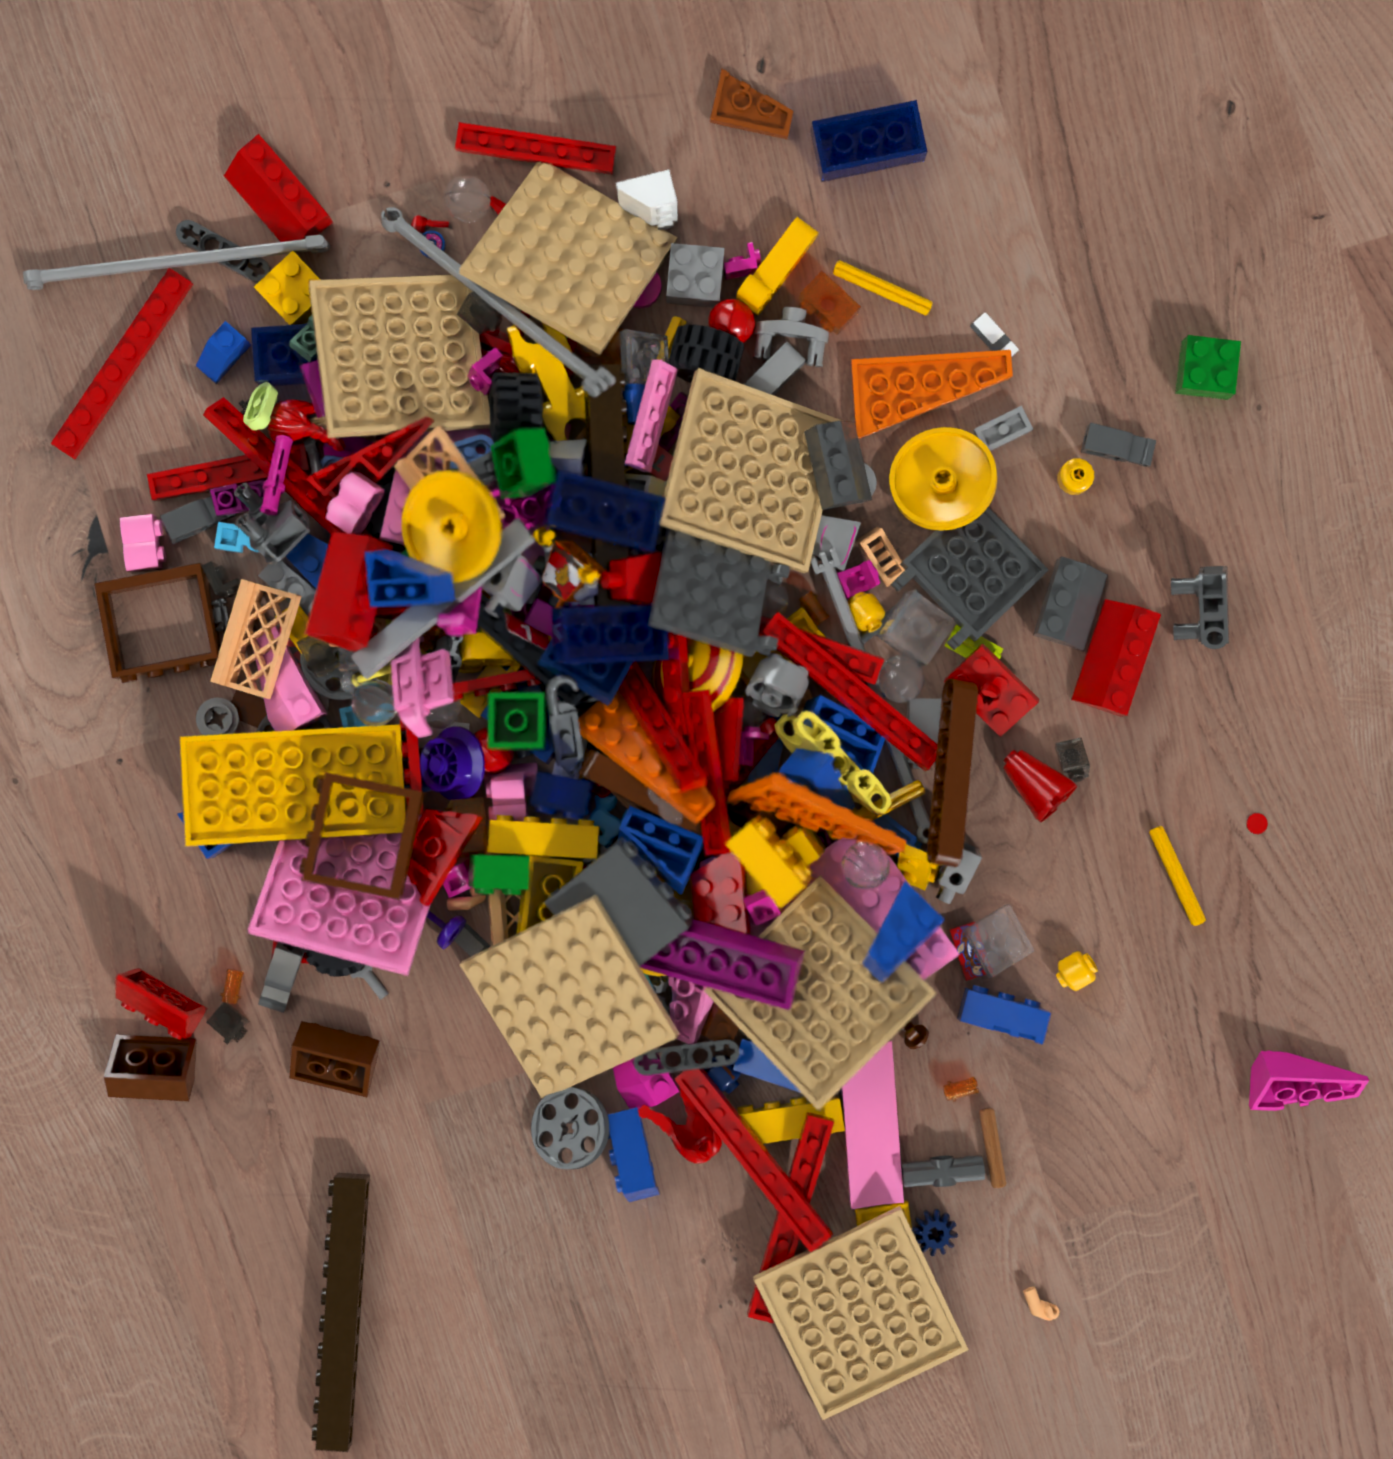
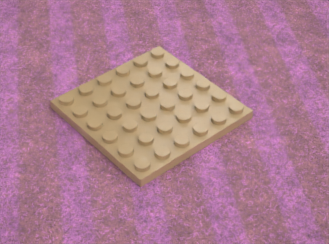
M537 162L461 265L459 274L600 355L670 253L671 243H676L678 237L664 229L658 230L657 225H649L642 218L636 217L622 209L619 203L557 167Z
M453 275L309 280L308 286L328 438L392 434L425 416L435 420L425 432H432L438 426H441L444 431L488 429L490 427L488 395L485 396L481 391L475 390L467 377L471 366L482 358L472 290Z
M698 368L694 372L657 524L703 540L712 541L726 548L737 549L741 553L750 556L762 557L774 564L790 566V569L801 573H807L823 510L804 431L815 425L840 421V419Z
M821 876L758 936L759 938L805 950L793 1005L790 1010L709 987L704 990L818 1110L937 994L906 962L902 963L882 983L862 964L877 932Z
M597 895L463 960L460 964L542 1099L548 1094L565 1090L674 1040L679 1035L677 1028Z
M900 1206L824 1242L813 1252L807 1250L753 1276L822 1420L969 1350Z

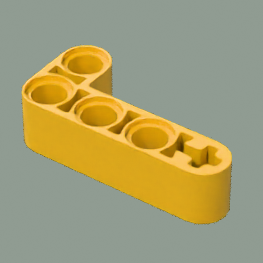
M796 217L753 275L750 274L737 292L736 300H741L750 307L752 312L759 315L813 244L819 232L799 217Z
M483 632L463 634V640L459 642L462 659L459 672L474 673L480 671L483 666H520L518 662ZM547 635V636H548V642H550V640L552 639V637L549 636V635Z

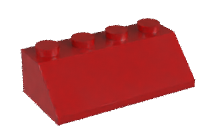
M259 134L237 152L224 174L227 181L280 242L306 239L305 236L319 235L333 223L327 212Z
M331 533L304 634L352 652L367 647L377 607H370L365 552L384 549L392 551L393 545L366 535Z
M1105 599L1071 700L1120 717L1127 716L1161 614L1137 605Z

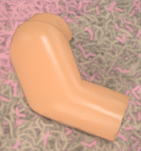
M471 888V896L448 898L447 908L449 911L469 910L482 903L486 895L475 893V888Z
M1035 1287L1023 1290L1033 1316L1048 1321L1059 1316L1058 1306L1040 1300Z

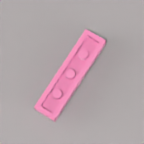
M652 359L625 464L642 472L651 473L678 372L677 368L662 360Z

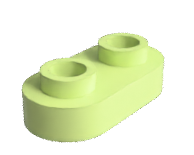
M269 382L260 384L253 391L245 411L243 422L252 430L264 429L270 422L273 407L277 402L278 391Z

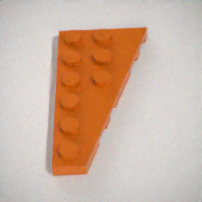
M1011 350L851 359L854 420L858 439L1012 378Z
M619 689L608 706L598 701L578 718L580 735L695 824L714 807V799L705 786L682 793L679 791Z
M772 774L729 792L728 802L737 804L741 800L750 803V809L754 811L776 812L778 819L816 832L819 830V827L832 831L831 837L840 840L842 838L856 839L858 846L887 856L902 852L905 849L906 840L898 837L894 831L884 830L876 826L874 821L863 819L855 815L852 810L833 804L832 800L827 797L813 794L809 788L796 785L788 781V778L781 774Z

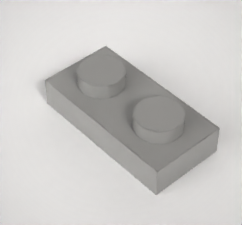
M1020 406L975 428L973 433L984 442L990 451H993L1031 432L1033 427L1023 407Z

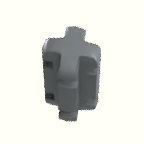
M223 598L211 602V605L215 607L212 611L215 624H218L216 630L220 632L226 631L230 618L229 608L225 606L227 600Z

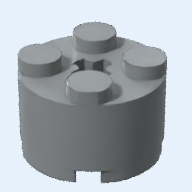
M772 653L768 658L762 659L759 662L746 688V695L748 697L750 694L754 699L752 704L768 715L780 717L781 713H788L787 717L795 714L808 687V671L806 668L794 665L784 660L782 656Z

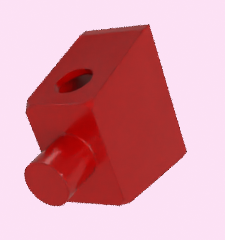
M661 552L644 553L612 560L610 562V571H604L600 576L602 587L611 588V598L613 600L638 605H653L661 563Z

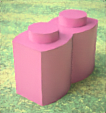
M351 472L345 475L340 482L339 495L333 498L327 506L326 519L347 534L361 535L367 527L373 511L379 505L385 489L360 472Z
M153 514L120 518L126 571L139 572L162 569V562H166V552L164 546H160L159 536L163 535L161 520H157Z
M524 772L492 774L491 782H486L487 798H492L493 806L489 807V821L497 820V815L513 816V821L524 822V817H528Z

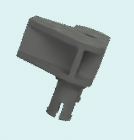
M243 483L242 487L244 490L238 486L234 496L249 508V512L243 514L246 520L240 516L235 525L249 537L252 549L258 550L265 557L268 564H276L310 531L309 517L292 500L279 503L277 515L271 516L262 513L260 508L263 497L254 492L247 483Z
M1200 567L1196 578H1171V595L1196 594V597L1199 596L1200 621L1198 623H1174V641L1198 639V642H1201V644H1204L1209 649H1220L1229 644L1228 567Z

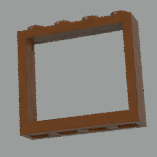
M196 563L94 583L113 679H121L122 683L137 681V676L147 674L148 678L163 676V671L173 669L174 673L189 671L191 665L200 664L201 668L215 666L221 644L219 633L216 630L217 624L214 621L212 611L214 607L211 605L212 596L205 565ZM197 578L211 652L125 669L111 595Z
M325 772L324 778L320 777L317 785V793L320 794L319 803L314 804L311 813V820H314L313 830L308 831L305 847H309L307 858H302L299 873L303 874L302 880L402 900L425 793ZM333 783L410 798L390 889L314 874Z

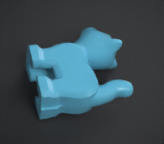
M611 792L604 798L595 795L596 807L588 819L594 821V826H600L602 835L599 836V843L607 849L613 843V840L618 837L619 827L628 811L627 809L625 810L621 819L610 814V811L615 808L618 801Z

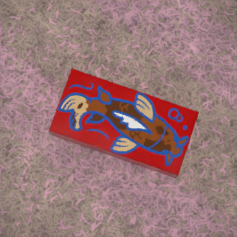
M975 921L949 929L953 945L960 954L957 957L965 981L992 973Z

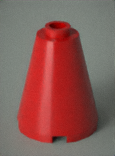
M1013 750L1003 760L1006 763L1003 767L1004 771L1035 819L1040 823L1049 818L1057 810V807L1062 802H1065L1078 787L1073 780L1024 750L1019 752Z

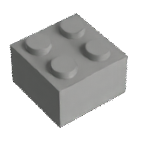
M671 243L666 302L703 307H714L720 302L724 248Z

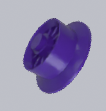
M460 726L448 727L440 732L436 738L429 740L425 744L420 755V772L423 781L431 790L440 792L448 800L464 801L471 798L479 789L484 777L485 760L480 742L470 730Z

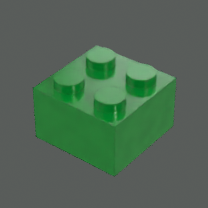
M1187 335L1181 341L1175 394L1225 400L1236 394L1241 341Z
M544 428L514 430L490 446L501 499L530 497L555 482V469L551 463L550 445Z
M489 693L488 748L492 751H546V695L544 693Z
M469 855L468 887L475 888V893L494 894V889H502V894L521 895V890H528L529 857Z

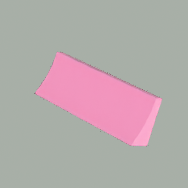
M889 1040L841 1088L849 1204L851 1210L876 1205L904 1203L892 1041Z

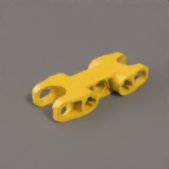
M541 322L544 331L572 353L565 335ZM515 325L507 328L512 356L519 372L536 373L539 378L542 391L547 402L543 403L542 423L545 430L554 441L567 440L564 430L569 420L580 419L586 424L584 389H582V386L576 389L573 388L563 363L540 344H530L524 341Z

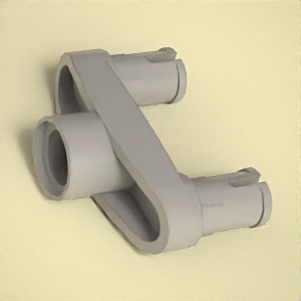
M783 307L781 320H767L755 323L754 334L757 336L753 358L760 359L761 351L764 349L763 360H769L772 337L778 335L807 339L809 348L806 365L813 366L814 357L816 356L815 367H823L825 344L828 343L829 332L820 327L805 323L807 312L805 309Z

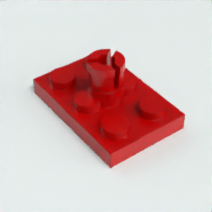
M983 643L944 679V682L951 678L976 683L978 687L976 714L1000 737L1036 706L1040 700Z

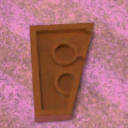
M721 68L710 123L788 139L793 110L768 95H763L751 88V85L744 81H739Z

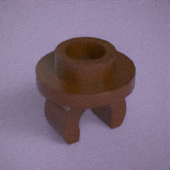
M909 1021L902 1028L906 1032L904 1042L909 1049L920 1048L927 1042L929 1031L924 1025L915 1026Z

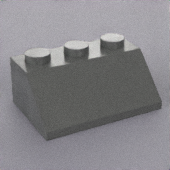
M840 420L818 424L804 431L822 510L871 501L872 496L855 422Z
M1062 556L1058 558L1033 636L1085 651L1108 575L1088 564Z

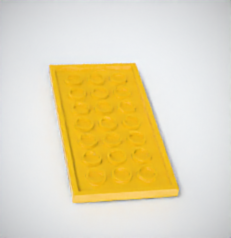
M400 724L180 737L186 846L306 839L308 831L313 830L314 820H311V813L314 804L319 803L320 794L317 793L319 778H324L325 772L404 788ZM333 783L321 838L402 833L406 817L405 797Z

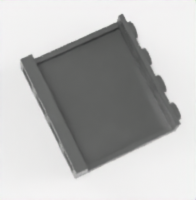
M622 836L615 845L564 886L553 891L544 902L551 912L556 915L597 895L639 966L687 930L693 920L690 909L684 903H679L673 896L672 888L667 883L660 881L656 876L653 866L647 861L644 862L638 855L635 845L630 841H626Z

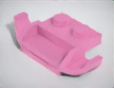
M423 636L418 637L395 656V659L391 660L394 709L398 711L401 720L419 738L432 734L425 718L426 715L430 714V709L454 702L450 653L442 649L426 655L422 654L419 646L421 642H424Z

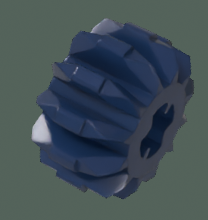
M934 1209L932 1217H930L927 1210L923 1211L926 1219L923 1221L920 1217H916L915 1221L920 1227L915 1226L911 1229L914 1234H917L915 1238L918 1244L921 1243V1251L924 1253L929 1248L930 1255L935 1256L936 1249L939 1248L942 1255L946 1254L943 1246L947 1245L953 1248L954 1243L949 1238L958 1237L957 1232L952 1231L956 1227L955 1221L948 1222L950 1215L947 1212L940 1217L939 1209ZM936 1227L937 1230H941V1232L938 1231V1237H933L930 1231L931 1228Z

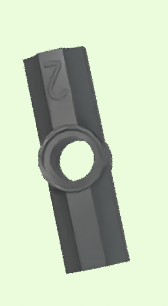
M982 1155L954 1158V1156H936L926 1161L901 1163L904 1187L923 1185L948 1187L956 1185V1182L985 1180V1167Z

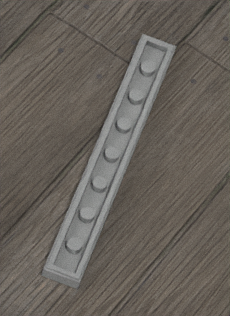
M517 518L501 531V540L497 554L484 572L470 580L453 583L455 601L412 605L368 642L367 647L356 651L350 656L363 677L369 679L437 623L438 614H448L536 540L524 523Z

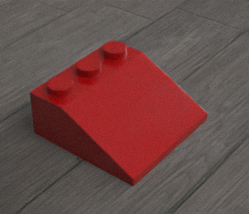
M728 698L713 712L723 780L738 781L744 698ZM688 734L681 735L690 749Z
M140 968L120 973L115 979L116 998L122 1001V1007L131 1012L139 1011L145 1015L144 1019L155 1026L161 1024L168 1029L167 1033L179 1040L182 1037L186 1039L192 1036L208 1009Z

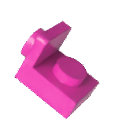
M753 242L747 243V259H744L743 256L730 258L728 262L724 263L726 280L745 277L750 274L753 275L757 270V266L761 265L759 249L754 250Z
M496 347L474 363L467 376L472 387L477 391H481L485 396L490 392L492 386L490 377L500 369L499 363L503 356Z
M469 860L454 866L444 881L443 886L449 898L471 889L468 887Z
M764 889L743 898L756 926L781 915L777 904Z

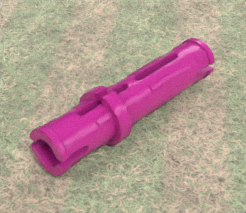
M279 435L275 439L276 442L268 479L263 484L265 493L260 511L271 516L278 514L280 497L285 491L283 483L291 445L293 444V440L284 435Z

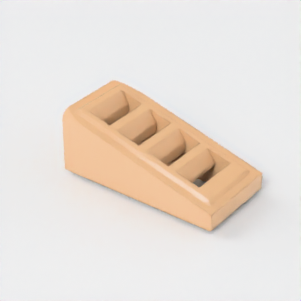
M875 527L856 540L867 560H871L873 566L877 569L879 578L886 587L890 586L905 571L900 565L902 560L882 528ZM878 537L880 541L869 548L867 544ZM882 547L886 549L876 557L873 554ZM889 556L892 558V560L880 566L879 563ZM897 565L898 569L886 576L885 571Z

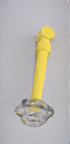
M391 664L382 667L369 679L363 677V675L357 677L350 670H345L343 677L340 678L344 692H350L352 696L356 695L361 682L391 673Z

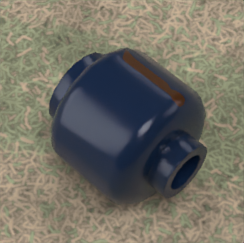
M716 1054L713 1057L712 1063L718 1062V1060L716 1059V1056H718V1054ZM722 1055L726 1060H730L727 1055ZM734 1064L704 1069L722 1093L725 1091L729 1095L740 1085L737 1079L741 1073L733 1070Z

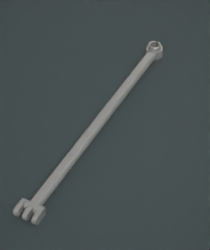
M393 207L386 208V216L385 211H382L381 224L386 231H397L584 379L582 389L591 396L597 397L600 391H605L608 385L611 386L616 382L614 376L603 367L595 372L507 301L460 275L461 265L409 225L402 218V212L399 209Z
M322 235L305 236L306 239L48 270H26L23 272V280L29 290L43 289V284L46 282L289 254L291 251L295 253L311 251V253L327 252L330 249V244Z
M835 548L829 549L830 556L833 558L830 561L827 560L824 551L819 553L823 562L819 565L816 557L813 555L811 564L815 574L822 572L849 645L866 652L835 567L841 565ZM863 681L864 684L884 699L878 681H876L875 685ZM885 739L902 786L904 787L914 782L915 779L906 756ZM919 796L910 801L909 804L918 825L916 832L918 839L923 843H928V838L923 836V831L929 828L930 819L922 798Z

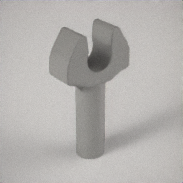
M365 965L363 970L350 974L353 979L357 977L364 978L380 1000L389 994L372 972V966Z

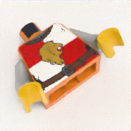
M542 526L533 532V536L536 542L542 545L545 552V570L542 581L553 591L548 599V604L556 609H562L565 602H584L598 593L600 576L606 569L574 541L554 540L555 532L552 530L546 531V527Z

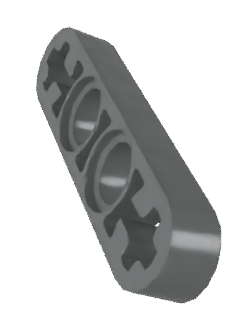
M191 220L180 222L176 228V236L180 242L196 252L206 251L205 245L211 239L219 241L218 249L240 247ZM192 228V231L201 237L200 241L198 242L191 236H188L186 239L183 233L184 230ZM261 257L252 258L250 261L249 258L242 259L238 265H231L229 261L217 262L256 284L271 271L270 265ZM248 262L256 268L263 265L262 269L265 273L263 275L258 274L255 277L254 271L247 267Z
M731 1040L657 1048L635 1057L634 1067L638 1073L650 1076L728 1066L738 1060L740 1051L736 1043ZM725 1045H729L731 1050L735 1049V1054L731 1055L730 1060H726L724 1056H716L718 1062L712 1063L713 1054L710 1049L711 1046H716L715 1052L723 1051ZM699 1048L705 1049L708 1053L707 1061L702 1064L695 1063L692 1058L694 1051ZM670 1052H677L681 1056V1062L677 1067H669L666 1064V1056ZM662 1053L661 1063L663 1069L658 1070V1064L650 1065L647 1071H645L643 1066H639V1062L644 1059L643 1056L648 1055L650 1060H657L656 1054Z

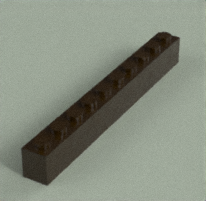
M620 364L588 365L595 372L603 367L614 376L616 382L611 386L608 385L605 391H600L597 397L591 396L584 390L592 558L604 567L606 571H610V562L612 560L629 557L628 551H632V536L628 535L627 524L631 523V510L626 508V497L630 495L629 481H625V470H628L629 465L625 464L627 453H624V442H627V427L623 426L622 415L626 414V400L621 398V388L625 386L624 371H620ZM600 580L598 581V593L594 596L595 637L597 639L632 638V632L636 631L635 616H631V605L634 604L613 600L611 598V588H603Z
M337 1173L334 1176V1180L329 1182L328 1196H332V1207L327 1209L326 1222L330 1223L331 1226L330 1234H326L325 1250L329 1251L328 1261H324L323 1278H327L326 1288L322 1289L321 1305H325V1314L321 1315L319 1322V1332H323V1343L319 1342L317 1359H321V1370H317L315 1386L320 1388L319 1397H315L313 1408L314 1414H318L317 1424H313L312 1441H316L315 1450L348 1452L352 1445L370 1175Z

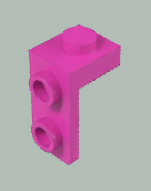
M482 585L452 609L451 614H438L437 625L445 629L447 634L452 636L476 634Z

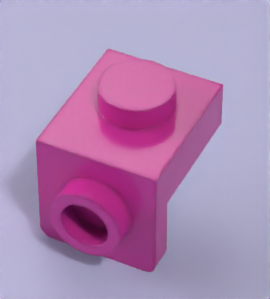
M871 560L864 561L858 566L837 573L846 599L859 592L870 591L880 584L878 571L873 566Z
M744 727V732H741L739 766L753 767L754 740H769V734L760 732L761 728Z

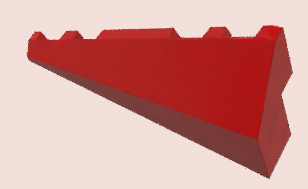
M425 416L311 474L306 480L324 497L329 494L332 498L339 495L341 480L351 472H360L376 483L435 420Z

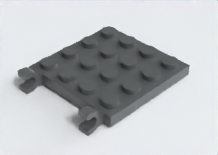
M988 507L977 519L963 527L952 530H935L900 564L905 571L890 585L899 592L913 578L961 628L946 642L955 650L968 637L974 642L981 637L1049 569Z
M667 528L649 625L749 657L755 651L769 656L771 650L777 649L778 638L758 636L767 579L774 583L781 584L783 577L787 578L789 576L790 566L783 564L771 565L769 561L762 557L750 556L741 553L737 549L726 548L712 541L703 540L687 533Z

